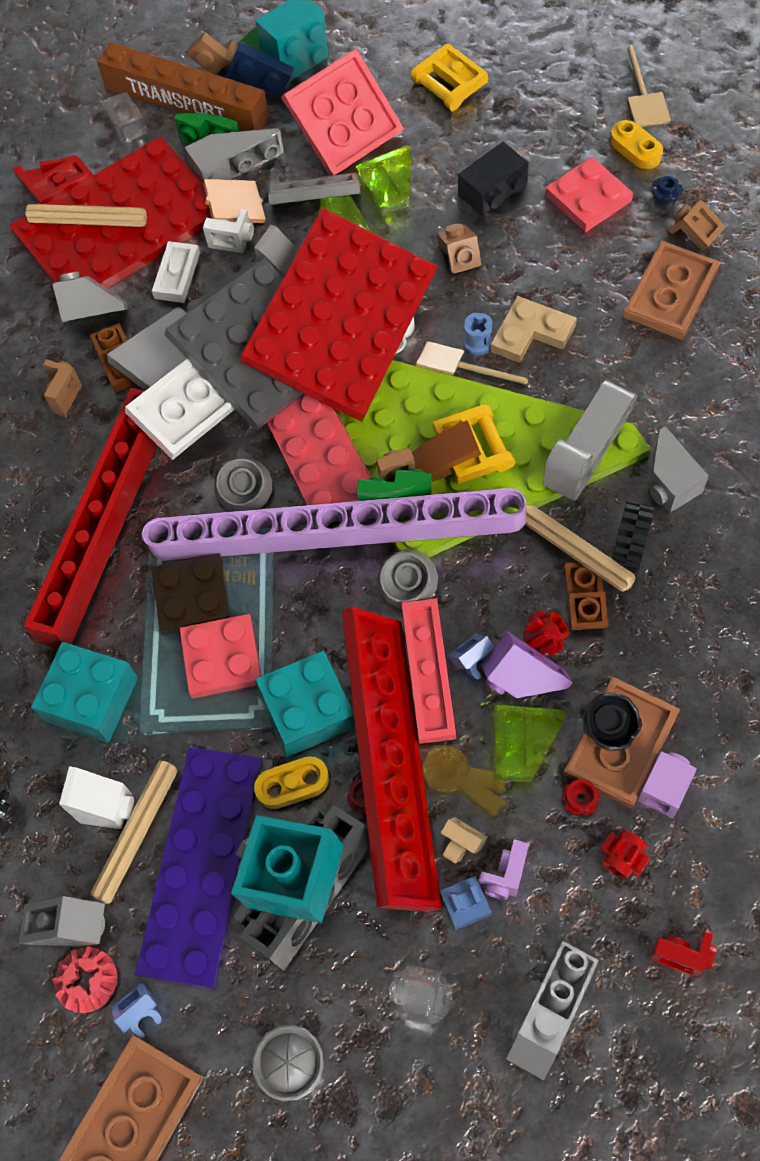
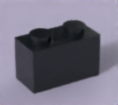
M503 141L458 174V196L483 216L490 210L498 208L514 192H519L525 187L528 180L529 162Z

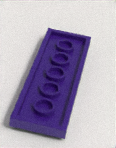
M189 747L135 975L138 977L215 990L235 897L231 892L238 874V865L242 858L236 855V852L242 841L246 840L256 798L254 785L257 777L261 774L263 765L260 757Z

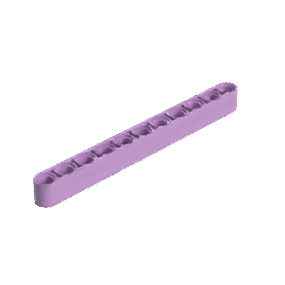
M506 488L152 519L146 523L142 531V538L155 558L162 561L194 559L219 553L221 556L512 533L519 531L526 523V499L521 491ZM509 507L518 510L513 514L503 512L504 509ZM474 510L482 512L477 517L467 515L470 511ZM438 513H443L447 515L444 519L435 520L432 518V516ZM403 516H409V517H411V520H409L408 522H405V523H399V522H397V520H398L400 517H403ZM368 519L376 520V522L372 525H362V523ZM333 522L341 523L337 528H327ZM299 525H306V527L301 531H293V529ZM264 528H271L266 534H258ZM229 531H236L233 536L224 537ZM202 533L198 539L190 540L195 534ZM168 536L163 542L156 543L161 537Z

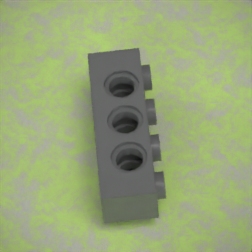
M335 805L330 808L325 817L318 808L312 806L301 824L331 829L344 845L326 910L370 848L369 834L366 826ZM243 904L233 916L234 919L245 927L239 938L283 971L317 924L315 922L250 909Z

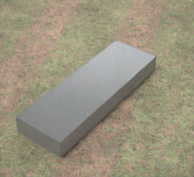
M358 173L277 182L268 185L270 205L360 193Z

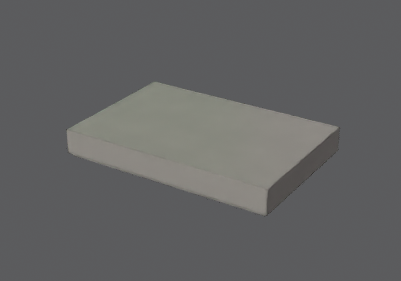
M179 307L175 308L107 354L108 363L146 391L187 359L165 336L166 328L187 313Z

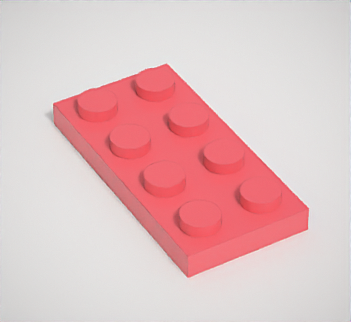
M303 394L267 422L307 505L358 501L357 487L359 479L369 480L372 477L336 409Z

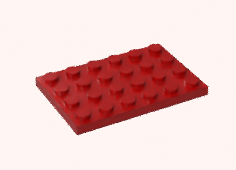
M159 136L94 174L92 178L84 183L74 186L67 193L46 203L50 205L144 208L147 214V222L144 227L30 223L26 215L12 222L9 226L12 233L52 283L61 281L59 275L78 271L80 277L89 276L108 289L163 256L168 241L184 243L204 231L203 225L206 218L212 219L209 205L205 203L206 193L203 182L168 143Z
M322 207L246 345L240 362L362 422L438 266Z

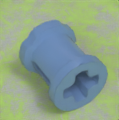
M472 313L465 319L464 332L466 335L463 339L465 350L472 355H483L491 349L492 337L490 334L492 333L493 321L485 313Z

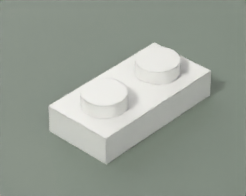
M168 241L152 289L154 299L185 303L200 255L198 245Z

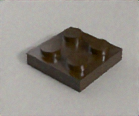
M220 553L151 567L159 630L162 636L178 633L182 627L231 618Z

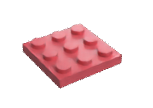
M354 49L281 97L329 176L343 171L404 130V127L357 49Z

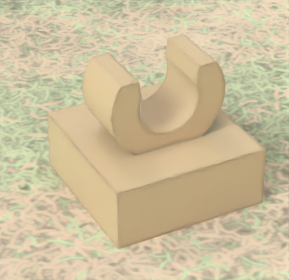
M456 817L448 819L441 834L450 838L451 841L442 856L457 864V862L462 860L467 850L474 854L481 851L488 837Z

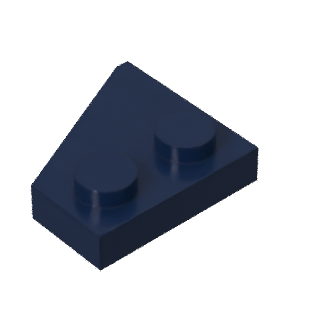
M239 42L224 78L262 89L265 93L282 95L292 76L294 67Z

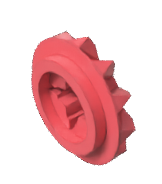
M86 946L78 950H71L64 960L58 962L56 975L52 978L55 986V996L65 1008L73 1012L89 1013L101 1008L112 997L117 985V970L113 960L108 954L97 948ZM78 966L87 973L96 972L89 979L91 994L80 985L72 986L79 979L78 972L80 970Z

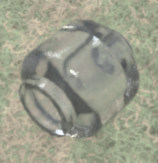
M408 966L402 971L400 977H395L392 980L389 998L391 1002H394L396 1013L401 1019L431 1025L437 1023L441 1017L447 1016L452 1002V986L450 983H447L441 971Z

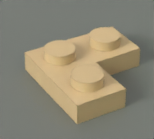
M517 296L491 343V352L520 363L533 339L563 350L576 326L577 318Z

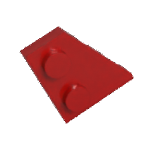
M77 155L63 157L60 160L39 162L40 168L24 171L22 165L13 168L16 178L38 204H46L51 200H55L70 191L74 186L80 185L93 177L92 172Z

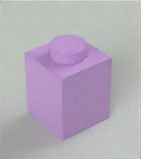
M661 751L637 801L673 819L697 768L691 766L689 760L679 754H666Z

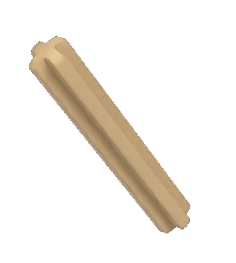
M28 204L25 211L27 220L30 223L144 227L147 222L146 210L138 207Z
M526 505V526L618 590L624 592L632 587L635 581V575L534 505Z
M162 760L157 763L91 890V896L94 899L106 904L112 901L177 774L176 767L171 763Z

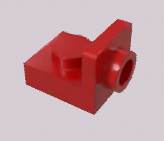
M705 930L699 936L695 951L690 949L688 942L673 936H667L666 940L659 938L653 945L649 960L697 978L704 971V968L710 970L713 965L717 946L711 944L714 933Z

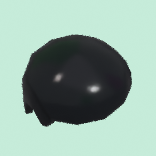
M617 692L599 694L585 708L583 714L584 733L592 744L606 751L627 749L631 747L632 742L641 731L638 708L629 697Z

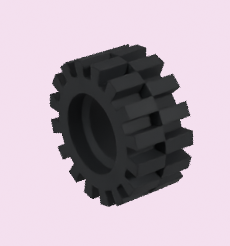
M626 501L611 559L620 565L639 569L655 507Z

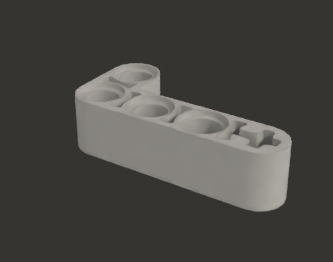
M605 380L566 442L558 440L551 450L545 466L543 486L576 501L630 415L637 400V394Z

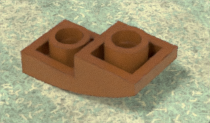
M120 323L91 334L90 337L115 394L136 386V383L108 363L107 354L127 341Z
M468 420L441 432L412 452L415 469H420L425 473H432V482L451 475V467L482 455Z
M579 562L565 563L564 577L571 630L608 628L605 592H603L602 578Z

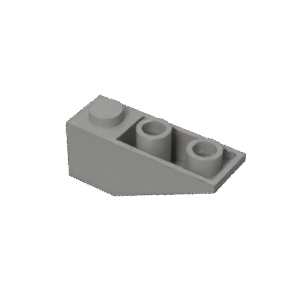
M278 128L210 134L184 147L190 169L202 182H204V179L231 180L284 153L281 133Z
M562 941L506 1058L508 1061L542 1080L545 1079L599 962L598 959Z

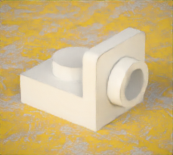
M241 209L236 222L206 218L203 230L208 248L243 253L247 241L251 242L254 234V225L250 223L248 211Z

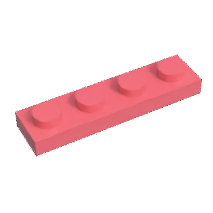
M437 598L401 603L419 744L456 739V730Z

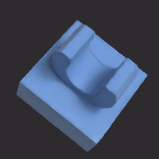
M474 634L448 654L447 657L455 668L465 669L471 678L479 680L481 675L477 671V663L480 660L485 661L489 656L488 653L495 647L487 636Z
M476 876L440 890L441 898L455 930L486 918L492 913Z
M143 981L110 1008L114 1022L123 1033L131 1028L132 1033L140 1039L145 1036L143 1029L138 1025L141 1018L150 1016L157 1024L162 1022L160 1013L156 1008L157 1004L154 996Z

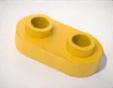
M624 120L617 122L612 127L610 136L612 147L636 167L653 169L660 164L663 153L662 144L637 123Z
M311 756L303 757L262 772L255 781V795L264 807L280 809L323 793L329 783V773L326 765L320 759ZM308 774L317 775V780L313 784L304 782V778ZM280 786L281 792L277 796H270L268 794L270 788Z

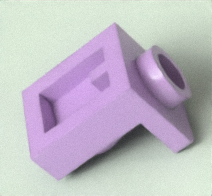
M514 840L511 851L503 849L498 872L505 874V877L481 872L479 884L481 888L485 889L486 895L501 900H507L508 895L517 897L529 843Z

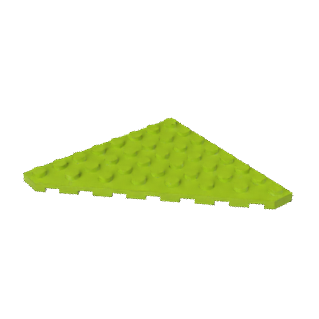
M392 360L362 422L337 410L372 478H379L376 459L383 457L386 453L393 450L401 451L410 448L411 452H413L436 436L433 430L434 421L480 405H489L494 415L492 421L506 450L512 453L516 462L515 465L507 471H495L457 484L452 473L449 476L432 482V495L511 488L521 491L525 496L526 505H534L536 508L564 496L543 486L545 466L554 445L558 440L566 442L585 411ZM625 422L586 485L649 457L651 449L633 423ZM471 425L486 458L493 456L480 425ZM512 507L503 510L507 514H513L518 511ZM474 510L470 511L467 515L477 517L482 512ZM438 513L432 516V518L435 520L444 519L447 515L443 513ZM409 516L400 517V518L397 520V522H399V523L408 522L409 520H411V517H409ZM475 536L393 542L397 551L404 549L418 550L431 557Z

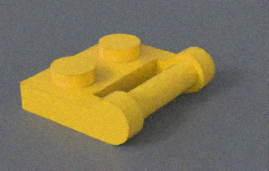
M447 43L415 66L410 74V79L417 85L422 84L444 101V106L451 111H455L460 107L463 100L488 82V73ZM434 72L455 89L452 91L448 90L429 74Z
M480 405L433 422V430L435 435H438L468 420L482 454L451 467L457 484L495 471H507L516 463L512 453L506 450L492 421L494 415L489 405ZM471 425H480L493 456L486 458Z

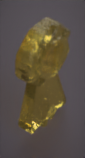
M442 746L428 753L422 769L429 787L444 793H450L460 788L488 814L496 818L498 808L503 807L506 802L491 791L505 794L506 787L504 782L508 774L470 768L463 752L451 746Z

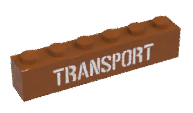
M114 42L108 45L97 61L105 88L180 113H203L225 117L237 121L239 132L261 130L269 118L265 91Z

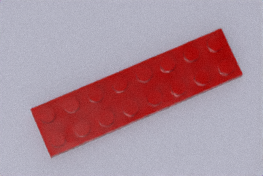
M351 606L342 611L377 908L433 912L442 909L402 622Z

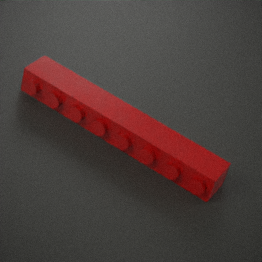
M130 388L26 619L24 627L37 643L59 648L62 642L72 644L151 462L157 444L125 413V406L145 391Z

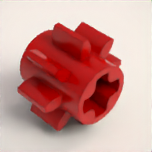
M540 609L527 618L529 624L524 626L526 630L523 631L525 643L539 651L542 655L548 652L550 656H553L565 648L563 642L567 640L566 636L569 634V629L564 619L558 613L548 611L544 614Z
M622 830L619 836L610 832L599 850L600 853L605 855L601 864L610 873L623 880H627L631 873L639 877L650 860V857L644 854L648 846L640 837L630 831Z

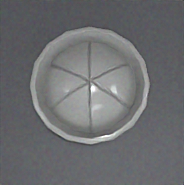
M237 458L227 462L219 470L215 479L214 492L218 502L229 512L259 510L267 503L272 493V479L268 469L261 462L252 458Z
M404 549L394 552L384 560L378 571L377 584L380 594L388 604L397 609H402L401 603L431 599L437 589L438 574L435 564L427 555L418 550Z
M296 1025L278 1026L267 1032L257 1043L252 1057L253 1075L259 1088L269 1097L280 1101L298 1100L309 1094L319 1082L324 1067L323 1051L316 1037L307 1029Z

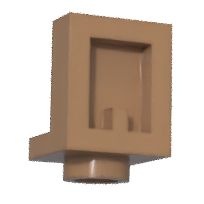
M700 199L691 207L685 204L672 217L675 223L668 231L673 235L679 229H682L696 246L703 251L711 245L726 226Z
M46 359L42 366L50 381L46 386L44 397L53 413L65 417L82 384L75 369L70 364L64 361L54 362Z

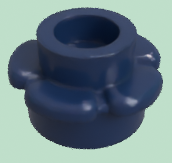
M672 176L657 178L653 182L654 188L652 189L654 200L661 205L674 204L678 196H681L683 192V187L681 184H678V179Z

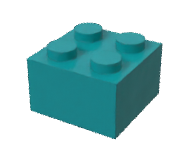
M288 0L255 21L261 52L294 67L289 82L329 57L324 11L312 0Z
M62 642L31 708L44 722L109 743L138 677L128 662Z
M324 651L255 679L258 697L286 758L354 729V713Z
M256 815L231 894L250 909L322 924L344 845L331 829Z

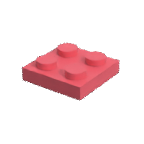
M591 157L548 185L545 190V196L586 233L632 202L633 192L594 157Z
M250 614L180 628L188 690L192 699L256 686L255 679L262 675L253 621Z

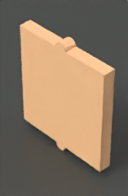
M204 179L205 203L209 205L212 219L236 222L242 209L248 211L250 223L265 222L266 218L262 207L263 199L259 196L255 181Z

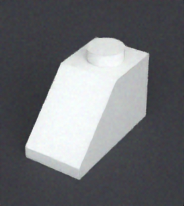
M69 767L59 805L80 824L123 830L125 820L129 819L134 809V797L131 796L132 793L121 782L77 767Z

